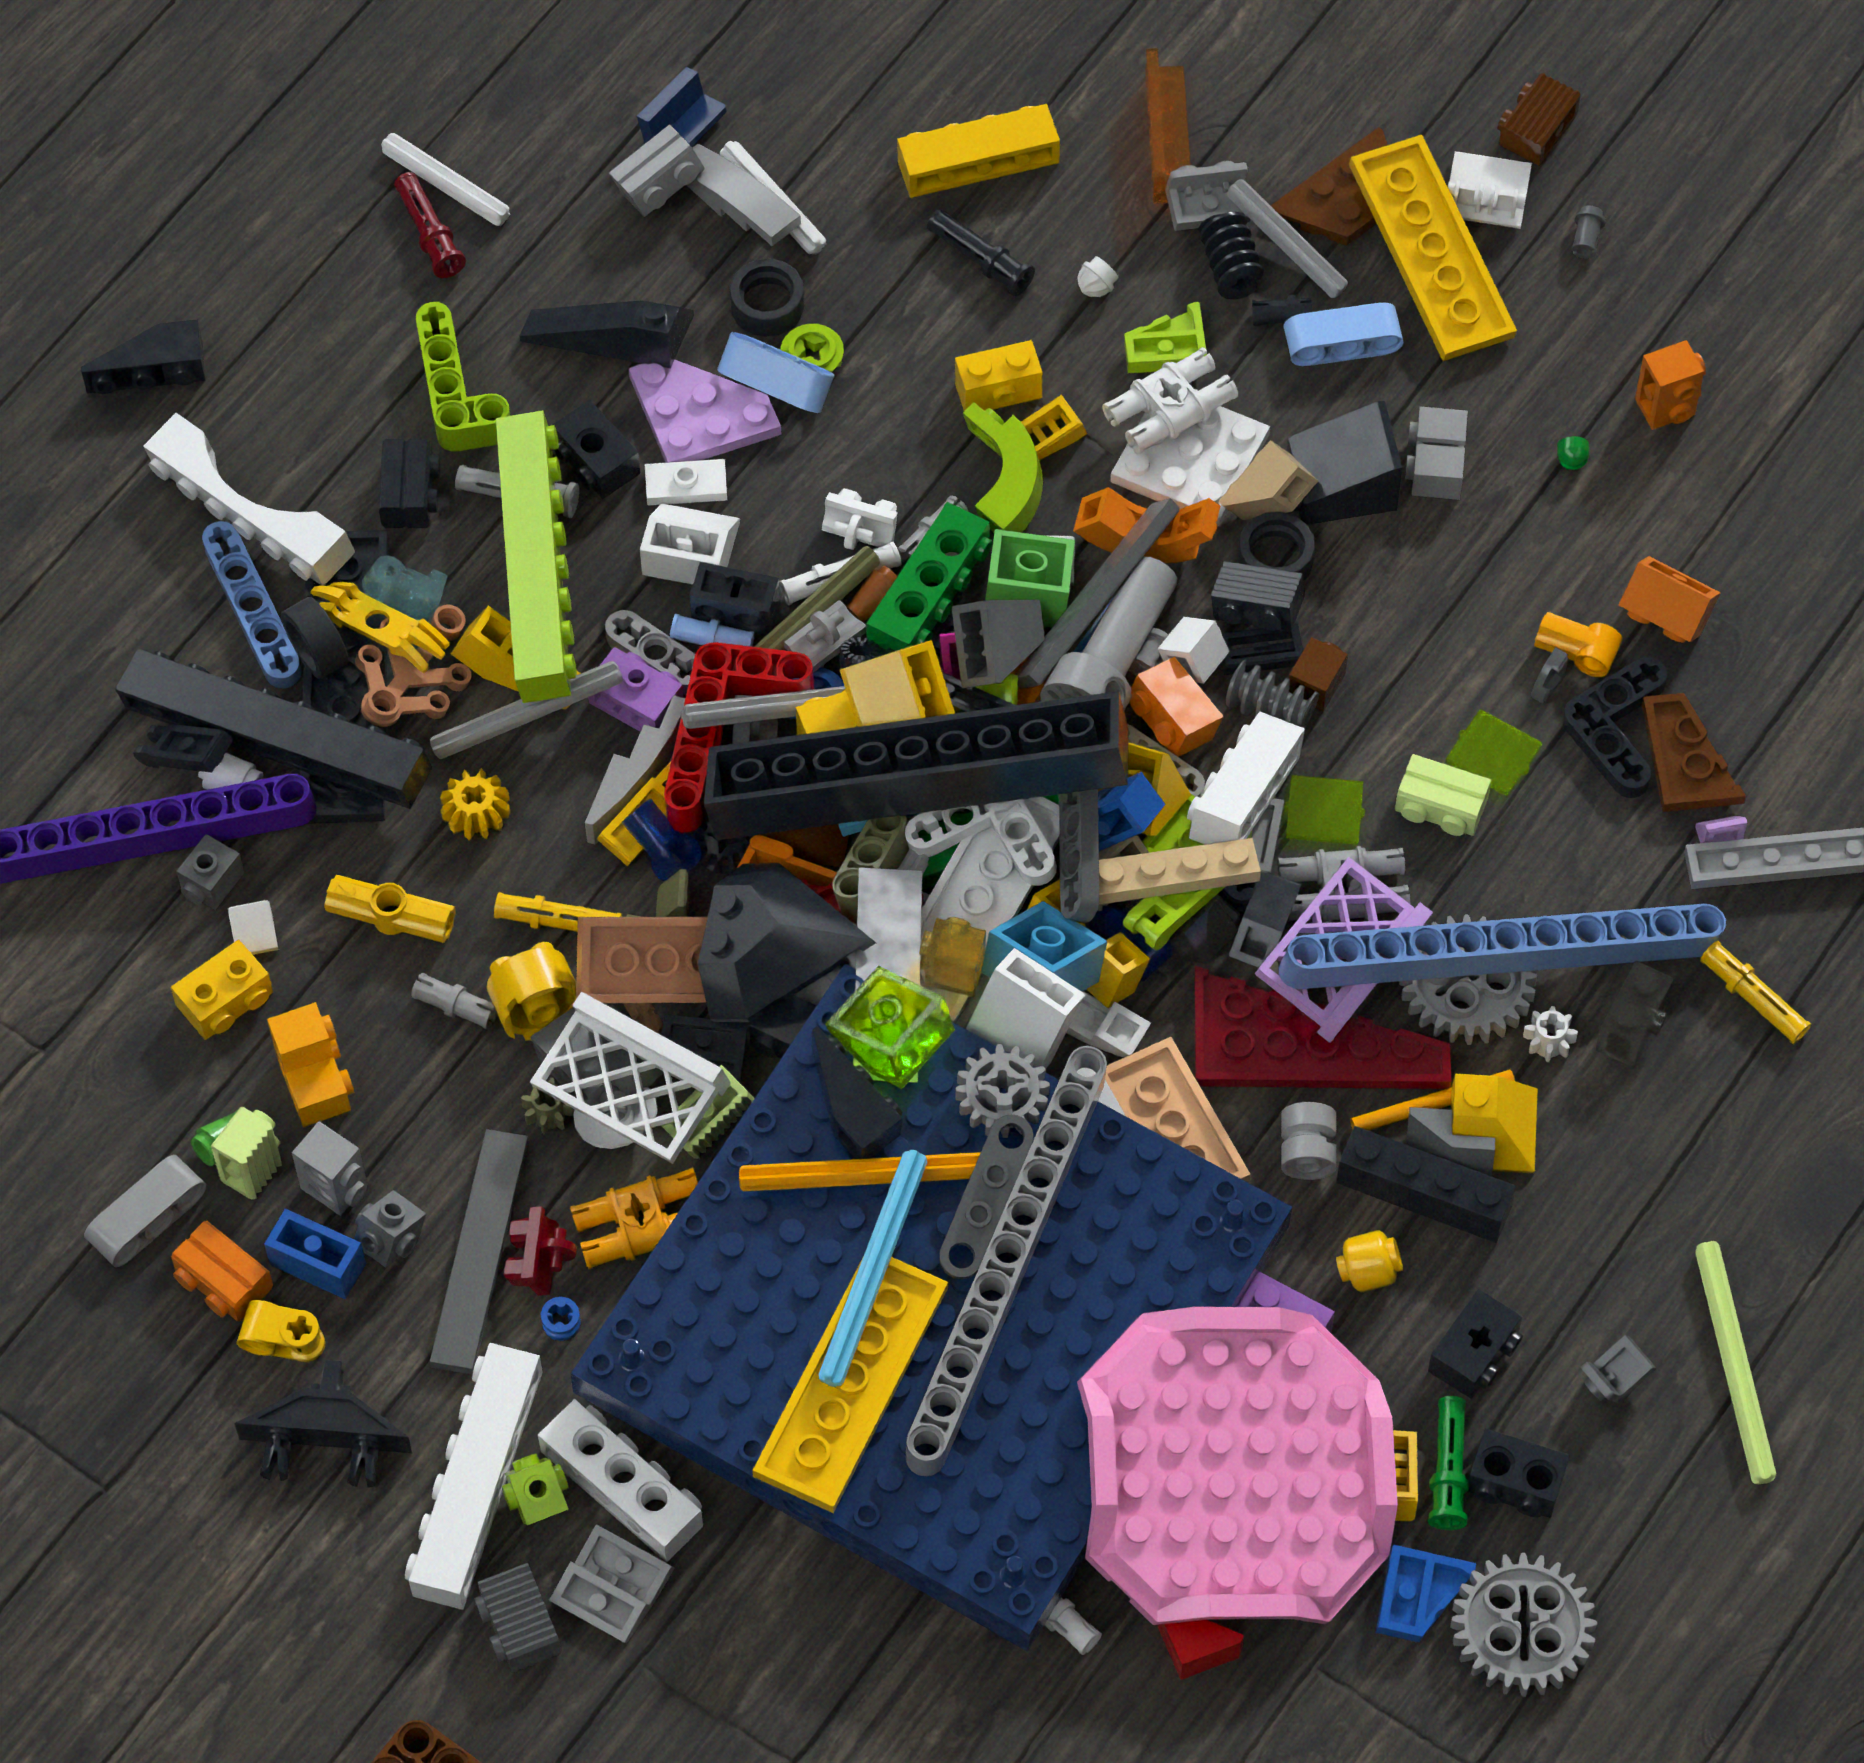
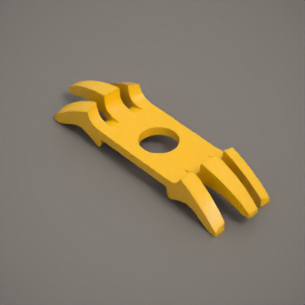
M336 582L328 586H315L311 590V594L330 601L320 602L319 604L326 611L331 621L339 628H342L344 625L389 648L392 655L405 657L424 674L429 669L428 663L411 644L428 651L441 660L445 656V652L442 649L446 650L450 645L448 640L425 619L416 620L361 592L354 583ZM382 614L389 619V623L381 629H373L366 624V620L371 615Z

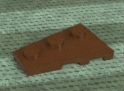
M1684 693L1643 697L1642 709L1662 812L1744 804L1746 799L1744 791L1739 784H1735L1722 755H1718L1707 737L1708 732L1686 695Z

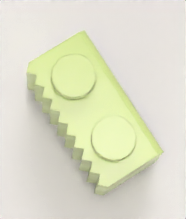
M722 1065L720 1068H722L731 1084L722 1097L718 1094L716 1095L683 1147L694 1159H699L700 1153L706 1152V1147L712 1146V1141L718 1140V1135L724 1134V1129L730 1128V1122H736V1116H742V1111L747 1110L748 1105L754 1100V1097ZM696 1089L678 1109L683 1110L694 1107L703 1093ZM687 1118L681 1119L682 1125ZM675 1121L661 1125L673 1138L676 1136Z
M240 1107L210 1147L213 1151L212 1154L214 1155L213 1158L216 1162L215 1165L217 1166L220 1180L252 1200L257 1199L256 1193L262 1192L261 1186L267 1185L266 1180L272 1179L271 1173L277 1172L276 1167L282 1166L278 1151L280 1141L273 1131L276 1124L268 1115L259 1110L251 1112L244 1107Z

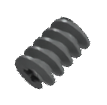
M1243 660L1236 669L1228 686L1226 695L1227 708L1235 710L1241 705L1240 711L1245 717H1249L1254 712L1256 717L1259 712H1263L1305 728L1316 708L1320 693L1314 692L1308 700L1303 699L1305 686L1300 685L1292 694L1289 692L1290 679L1286 678L1277 687L1274 685V672L1271 671L1262 680L1260 679L1261 666L1256 665L1249 673H1246V660Z

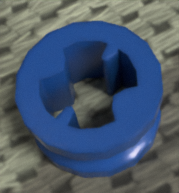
M555 1297L547 1301L542 1307L541 1320L543 1330L553 1340H568L579 1331L581 1325L579 1308L571 1299ZM557 1312L563 1316L568 1312L569 1323L564 1325L562 1322H557L553 1325V1314Z

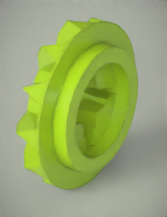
M820 324L798 326L785 336L781 344L782 351L824 368L831 373L836 367H841L844 354L843 342L839 335L827 326ZM804 345L813 352L820 350V360H815L812 356L806 357Z

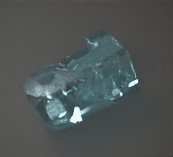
M387 555L381 556L374 562L362 579V587L366 595L416 620L423 618L428 621L439 607L448 575L432 569L428 576L413 569L406 568L400 560Z

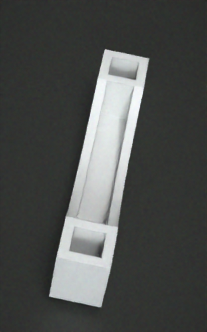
M175 413L143 446L151 460L148 465L158 477L165 481L168 478L174 480L179 490L191 500H195L198 497L205 502V507L213 516L219 520H222L224 517L233 522V527L240 535L247 540H251L254 537L260 541L262 548L275 560H279L281 557L289 562L291 569L302 579L307 581L309 578H312L324 586L355 553L346 532L317 511L288 512L274 510L257 505L237 494L220 477L217 471L215 453L204 432L179 414Z

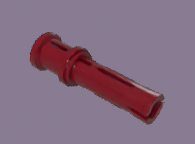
M412 172L400 175L395 180L394 186L420 233L419 246L424 253H428L433 262V273L439 278H449L456 275L465 267L466 258L461 251L456 249L451 229L440 223L432 204L419 183L417 175ZM416 202H419L425 213L424 215L420 214L415 204ZM449 259L450 265H447L445 261Z

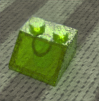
M879 965L825 1023L829 1032L840 1041L870 1074L901 1089L905 1087L955 1031L945 997Z

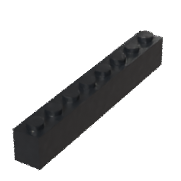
M137 649L115 688L125 708L168 724L223 730L233 740L230 746L411 809L432 770L424 747L412 739L403 738L401 741L389 737L377 727H360L352 724L349 719L340 714L331 713L329 716L320 713L303 701L297 700L295 703L283 700L276 693L265 688H260L257 691L246 687L234 677L224 676V678L214 676L197 664L190 663L186 666L177 663L170 656L159 651H154L151 654Z

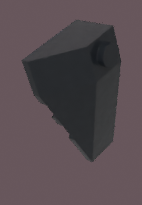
M643 300L532 309L519 337L520 342L643 364L655 363L662 367L671 368L694 317V310Z

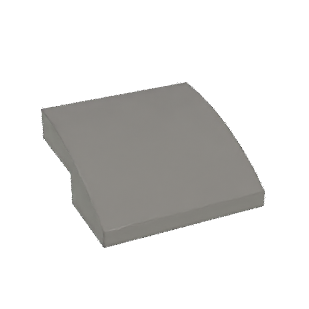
M596 1524L575 1563L570 1561L549 1601L627 1643L653 1606L675 1568Z

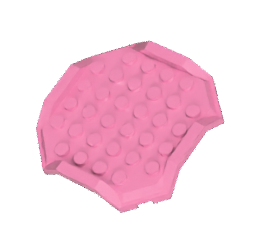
M1188 1307L1143 1313L1077 1381L1088 1419L1092 1502L1085 1559L1107 1581L1112 1580L1131 1599L1129 1602L1152 1625L1205 1619H1295L1326 1624L1332 1620L1390 1555L1398 1506L1392 1415L1380 1381L1313 1315L1280 1307Z

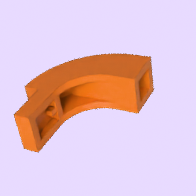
M1107 487L1082 498L1073 532L1093 545L1112 553L1147 508L1128 501ZM1207 498L1179 509L1177 515L1146 552L1144 557H1152L1163 563H1178L1195 559L1200 544L1212 540L1216 532V522L1221 506L1212 499Z

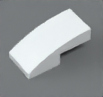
M1082 991L1085 996L1066 1033L1117 1056L1127 1057L1133 1054L1151 1023L1114 1002L1112 1007L1106 1008L1095 997Z

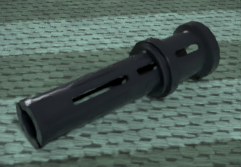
M943 209L937 210L930 217L927 224V229L930 232H933L981 266L984 276L989 279L995 278L1007 286L1008 292L1011 295L1018 296L1022 294L1030 285L1035 274V268L1029 263L1022 264L1010 256V251L1006 247L1000 245L993 246L971 229L947 214Z

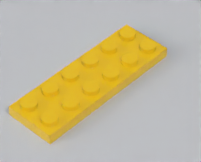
M1423 135L1351 157L1349 167L1442 361L1515 338L1517 329Z
M891 1257L843 1385L836 1388L830 1387L819 1380L818 1374L861 1262L753 1468L754 1478L831 1513H834L948 1289L947 1281Z

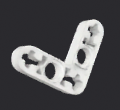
M1023 799L1006 801L1000 805L998 802L982 805L986 811L983 815L980 814L978 805L923 812L912 818L906 825L905 837L909 849L914 850L918 855L925 854L928 857L936 855L959 843L961 840L993 826L1021 878L1026 883L1037 886L1047 884L1056 874L1057 865L1053 851ZM961 808L969 809L974 814L968 824L961 826L950 821L952 814L956 810ZM941 819L944 820L946 830L948 831L946 834H943L942 827L939 826L938 821ZM1017 822L1027 824L1030 828L1028 834L1019 840L1011 839L1006 835L1009 826ZM925 829L931 835V840L924 842L922 838H919V831ZM1031 847L1037 859L1043 862L1044 868L1037 871L1035 867H1031L1026 852Z

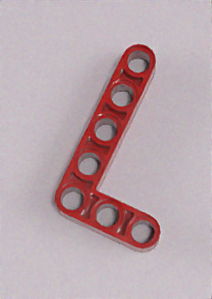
M718 642L707 643L701 646L695 654L684 706L693 703L728 700L735 698V695L754 697L814 690L813 664L808 656L799 652ZM680 720L664 791L667 821L675 831L682 833L694 831L701 826L706 812L704 798L709 747L720 746L725 725L688 729L684 727L683 720ZM683 804H688V805H689V806H686V807H679L680 805H683Z

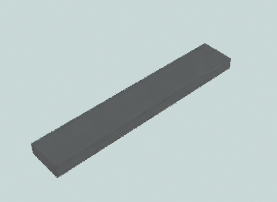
M1171 498L1152 503L1047 633L1045 640L1031 653L1015 673L1018 676V687L1020 689L1038 686L1043 683L1060 658L1067 653L1166 529L1180 509Z
M486 1129L430 1358L431 1368L473 1375L529 1144L528 1136Z

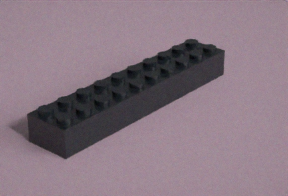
M1116 691L709 747L704 806L715 839L722 840L1128 785V725L1120 693Z

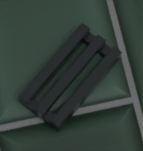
M1298 623L1294 624L1292 631L1289 633L1285 630L1270 631L1264 628L1221 633L1228 649L1229 646L1258 643L1252 647L1229 649L1230 652L1222 660L1224 675L1234 674L1243 660H1246V673L1250 672L1256 665L1261 666L1260 671L1294 667L1303 652ZM1292 638L1291 642L1269 644L1267 642Z

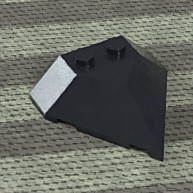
M780 863L742 864L714 886L698 967L709 1017L713 1022H751L763 1014L762 1009L780 997L785 1000L841 966L840 960L857 949L865 951L876 944V942Z

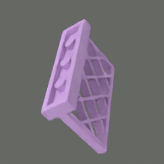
M1348 857L1261 964L1255 975L1318 1023L1321 1028L1317 1033L1330 1043L1377 983L1342 986L1337 993L1335 987L1338 986L1326 987L1329 1004L1322 1010L1309 1000L1307 989L1297 990L1287 986L1270 967L1275 961H1282L1285 954L1283 951L1297 937L1298 933L1324 934V932H1349L1423 926L1433 912L1420 902L1414 908ZM1346 873L1361 883L1363 894H1344L1342 878ZM1334 889L1335 895L1328 896ZM1374 903H1387L1399 913L1398 917L1393 921H1378ZM1347 904H1365L1368 921L1350 922ZM1320 905H1337L1341 922L1322 923L1319 910ZM1312 917L1313 923L1306 924ZM1378 953L1381 957L1389 959L1386 955Z

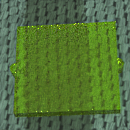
M1480 709L1466 730L1459 731V740L1446 757L1445 763L1455 768L1492 779L1490 787L1508 796L1522 774L1527 775L1529 773V764L1542 747V742Z
M1291 775L1290 798L1285 803L1284 808L1288 812L1286 839L1358 845L1360 820L1365 816V809L1361 808L1364 781Z

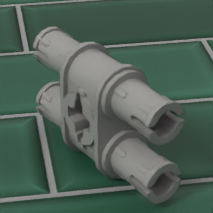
M1356 846L1354 850L1324 852L1323 849H1319L1314 853V856L1278 858L1277 868L1278 875L1290 881H1316L1318 885H1321L1320 893L1348 857L1373 876L1404 875L1405 858L1402 857L1404 855L1403 848L1366 851L1365 848ZM1346 873L1343 877V882H1345L1348 888V893H1345L1344 889V894H1363L1361 883ZM1408 885L1389 887L1410 904V894L1407 895L1409 893ZM1334 889L1328 896L1335 895ZM1319 893L1298 895L1288 922L1298 920ZM1374 903L1376 914L1397 912L1387 903ZM1347 904L1349 919L1363 918L1364 921H1368L1365 904ZM1320 905L1319 910L1322 922L1329 920L1332 923V920H1340L1337 905Z

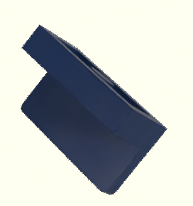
M686 66L637 115V119L645 143L670 124L692 147L727 110L725 104L704 94L698 72Z

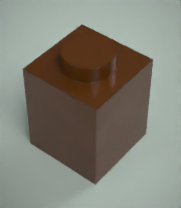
M1311 637L1289 674V692L1293 694L1300 685L1305 686L1303 698L1305 700H1308L1314 692L1320 693L1316 708L1324 712L1346 674L1348 653L1343 652L1337 645L1331 642H1321Z

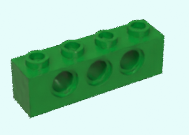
M946 502L866 623L868 642L873 640L875 644H878L879 647L885 650L891 648L897 651L930 641L933 635L932 630L937 622L943 623L947 619L956 593L958 591L964 592L968 587L973 575L972 569L977 561L983 562L987 558L993 541L990 539V522ZM950 552H954V553H958L959 555H956V556H947V555H945V554H946V553H950ZM927 583H937V584H939V585H938V586H935V587H929V586H926L925 584H927ZM909 613H915L919 616L911 618L906 617L904 615Z

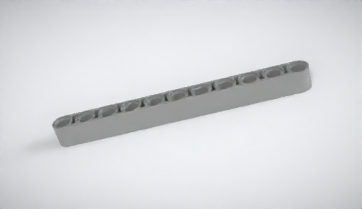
M1079 1047L1068 1058L910 1428L906 1442V1462L910 1470L917 1475H934L945 1464L1102 1093L1107 1061L1102 1051L1095 1047ZM1090 1068L1096 1074L1091 1077H1084L1078 1074L1077 1070ZM1072 1104L1079 1107L1081 1111L1070 1114L1063 1111L1061 1107ZM1051 1141H1058L1064 1144L1065 1148L1054 1151L1047 1148L1045 1144ZM1035 1178H1042L1048 1181L1050 1185L1044 1188H1037L1031 1185L1029 1181ZM1025 1215L1032 1218L1034 1222L1024 1226L1017 1224L1013 1219L1017 1216ZM1007 1252L1014 1254L1018 1260L1013 1263H1003L997 1256ZM993 1290L1000 1293L1002 1298L997 1301H987L981 1294L985 1291ZM977 1328L984 1331L986 1336L975 1340L967 1337L965 1332L969 1329ZM960 1366L966 1368L970 1374L964 1378H956L950 1375L948 1371L953 1367ZM938 1405H946L952 1408L954 1412L949 1416L941 1417L934 1414L932 1409ZM926 1443L933 1445L937 1452L930 1456H924L917 1453L915 1448L920 1444Z

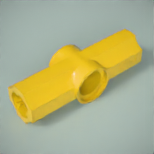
M336 875L334 879H331L324 904L327 912L375 924V927L384 934L395 935L404 932L441 943L449 939L456 914L455 906L407 894L401 886L395 883H384L377 886ZM387 906L398 907L395 911L392 912L382 911V909H384Z

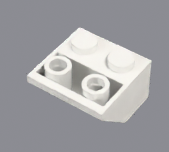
M661 503L649 516L640 547L642 575L693 584L700 562L727 567L740 524V518Z

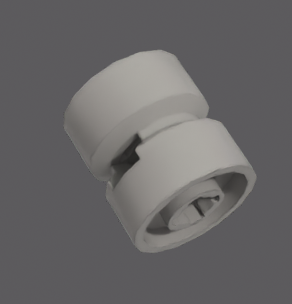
M1317 1102L1294 1103L1285 1107L1281 1113V1137L1284 1140L1281 1146V1170L1292 1178L1304 1180L1321 1179L1332 1175L1336 1171V1144L1331 1143L1336 1138V1111L1326 1104Z

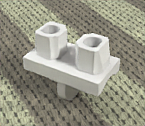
M845 488L838 495L828 493L825 499L822 531L845 537L844 547L854 550L858 541L877 547L894 542L898 513L896 512L897 506L895 503L882 499L876 502L875 506L861 502L862 497L857 492Z

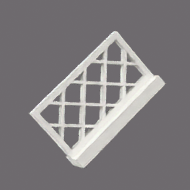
M581 992L572 1005L576 1010L534 1074L530 1083L535 1088L673 1164L716 1095L723 1096L731 1084L730 1080L722 1068ZM582 1026L593 1032L596 1046L574 1052L572 1040ZM601 1037L609 1041V1043L603 1044ZM619 1049L626 1050L629 1053L631 1066L609 1072L605 1053ZM565 1050H567V1055L562 1056ZM598 1055L602 1074L580 1080L576 1061ZM636 1056L645 1062L637 1063ZM570 1064L573 1082L556 1087L546 1081L555 1067ZM654 1068L662 1070L666 1085L644 1091L640 1072ZM633 1075L637 1093L614 1099L611 1081ZM671 1076L677 1078L680 1081L673 1083ZM604 1083L608 1101L593 1106L586 1104L582 1089ZM693 1087L703 1093L694 1107L683 1110L678 1109L675 1096L676 1091ZM575 1091L577 1098L573 1097L568 1093ZM669 1094L672 1113L650 1119L646 1100ZM639 1102L643 1121L630 1125L620 1123L617 1108ZM610 1110L612 1118L602 1112ZM687 1118L682 1125L681 1119ZM675 1121L677 1134L669 1147L665 1148L656 1143L652 1128ZM646 1130L647 1137L638 1132Z

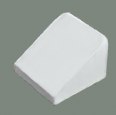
M268 900L228 908L234 942L239 939L252 955L279 950L272 911Z

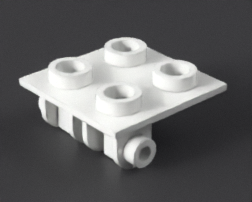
M1455 151L1448 189L1463 220L1521 229L1532 163Z

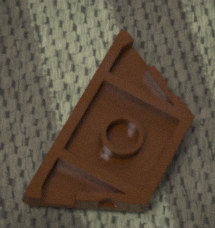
M1380 127L1376 128L1270 206L1284 219L1301 224L1300 230L1314 235H1324L1329 240L1346 246L1377 223L1349 167V162L1353 156L1387 146L1383 130Z

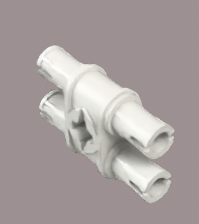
M1205 348L1198 349V351L1177 363H1164L1160 370L1142 380H1134L1130 390L1102 405L1107 420L1109 421L1114 418L1111 421V425L1114 427L1141 411L1147 412L1151 416L1146 422L1125 432L1130 448L1137 446L1133 450L1136 454L1142 453L1165 438L1168 440L1178 438L1180 432L1199 421L1202 423L1207 421L1211 411L1238 397L1237 387L1233 380L1230 381L1228 375H1223L1220 379L1199 391L1193 389L1189 384L1215 370V363L1210 353L1204 356L1207 353Z

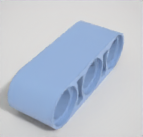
M1374 303L1302 313L1289 318L1284 323L1291 361L1298 366H1311L1387 355L1398 351L1404 343L1395 306L1390 303Z
M736 332L730 333L717 369L718 372L729 378L814 413L821 412L834 378V374L824 368Z

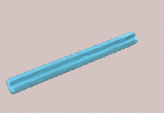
M916 1150L905 1151L901 1157L818 1374L819 1380L830 1387L836 1388L843 1385L927 1165V1157Z

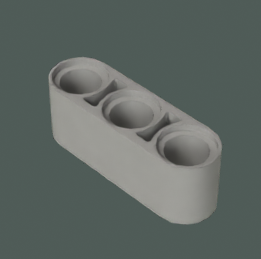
M177 1155L168 1156L102 1211L89 1224L84 1237L114 1267H120L130 1261L193 1207L203 1196L206 1190V1183Z

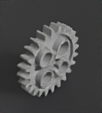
M1468 914L1464 915L1462 923L1471 922ZM1451 916L1447 917L1446 924L1455 923ZM1482 916L1479 921H1486V917ZM1436 922L1431 923V925H1439ZM1498 943L1501 947L1509 949L1507 946ZM1459 947L1461 950L1467 952L1465 948ZM1418 950L1420 953L1428 955L1426 952ZM1531 971L1399 981V985L1404 986L1401 996L1402 1001H1411L1408 1010L1409 1015L1422 1013L1419 1022L1421 1028L1432 1022L1435 1024L1433 1036L1437 1037L1446 1030L1449 1031L1450 1043H1454L1458 1034H1463L1467 1045H1471L1474 1035L1479 1034L1484 1043H1489L1490 1031L1493 1030L1498 1036L1503 1038L1506 1032V1024L1513 1028L1518 1027L1519 1015L1527 1016L1530 1007L1528 1002L1534 1001L1536 990L1532 987L1536 985L1537 974ZM1499 983L1506 989L1494 990L1488 984ZM1462 1001L1467 1003L1470 1007L1466 1009H1459L1455 1007L1452 1003Z
M1521 1553L1518 1564H1512L1507 1554H1504L1500 1568H1497L1488 1560L1484 1567L1485 1576L1473 1570L1470 1576V1582L1473 1586L1461 1584L1459 1595L1463 1599H1455L1452 1609L1459 1615L1453 1616L1450 1628L1459 1630L1454 1635L1453 1645L1466 1646L1461 1651V1662L1474 1659L1475 1662L1471 1675L1476 1676L1483 1671L1488 1673L1487 1687L1492 1686L1499 1679L1503 1681V1694H1507L1512 1685L1515 1684L1519 1685L1522 1697H1526L1529 1685H1535L1539 1694L1544 1695L1547 1681H1550L1557 1689H1560L1564 1681L1562 1673L1574 1679L1578 1672L1575 1663L1586 1665L1589 1655L1585 1650H1592L1595 1638L1589 1634L1595 1632L1597 1627V1621L1587 1617L1593 1614L1595 1606L1594 1603H1581L1586 1597L1587 1588L1580 1587L1573 1590L1572 1586L1576 1577L1574 1573L1564 1578L1559 1576L1561 1563L1557 1562L1548 1570L1544 1568V1556L1542 1555L1538 1557L1534 1565L1528 1564L1525 1553ZM1520 1588L1527 1590L1526 1625L1529 1627L1526 1640L1527 1661L1520 1659L1521 1624L1518 1622L1521 1610ZM1498 1596L1505 1597L1512 1606L1507 1609H1499L1492 1605L1490 1599ZM1538 1598H1548L1555 1603L1556 1608L1553 1610H1543L1536 1605L1535 1600ZM1494 1639H1505L1510 1642L1513 1648L1509 1651H1498L1490 1642ZM1539 1640H1549L1555 1644L1557 1650L1546 1653L1539 1650L1535 1643Z

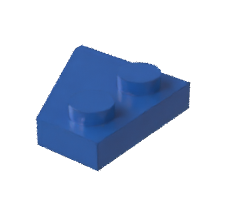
M1393 1545L1388 1559L1376 1633L1420 1642L1459 1593L1461 1584H1466L1470 1579L1471 1572L1476 1569V1563Z

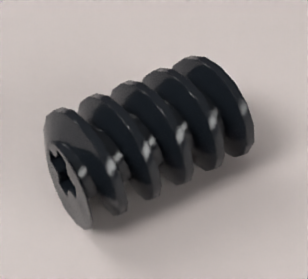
M1241 212L1213 215L1206 218L1198 228L1201 233V241L1205 245V253L1209 258L1210 268L1213 271V278L1217 283L1218 293L1226 299L1246 298L1257 289V281L1264 274L1263 267L1258 264L1260 257L1255 251L1256 245L1251 239V230L1246 226L1247 217Z

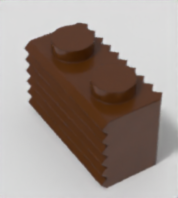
M1541 73L1533 84L1527 82L1518 95V105L1513 111L1507 109L1499 120L1497 129L1501 131L1499 145L1540 166L1558 139L1561 138L1566 128L1569 127V124L1576 117L1580 103V92L1578 90L1574 91L1572 87H1567L1565 83L1561 84L1558 80H1553L1551 76L1547 77L1545 73Z

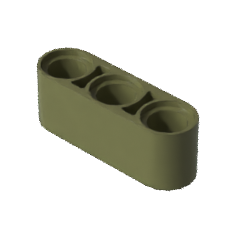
M906 815L867 820L834 877L832 886L840 912L852 923H857L859 868L898 869L909 851L905 837V828L908 824Z

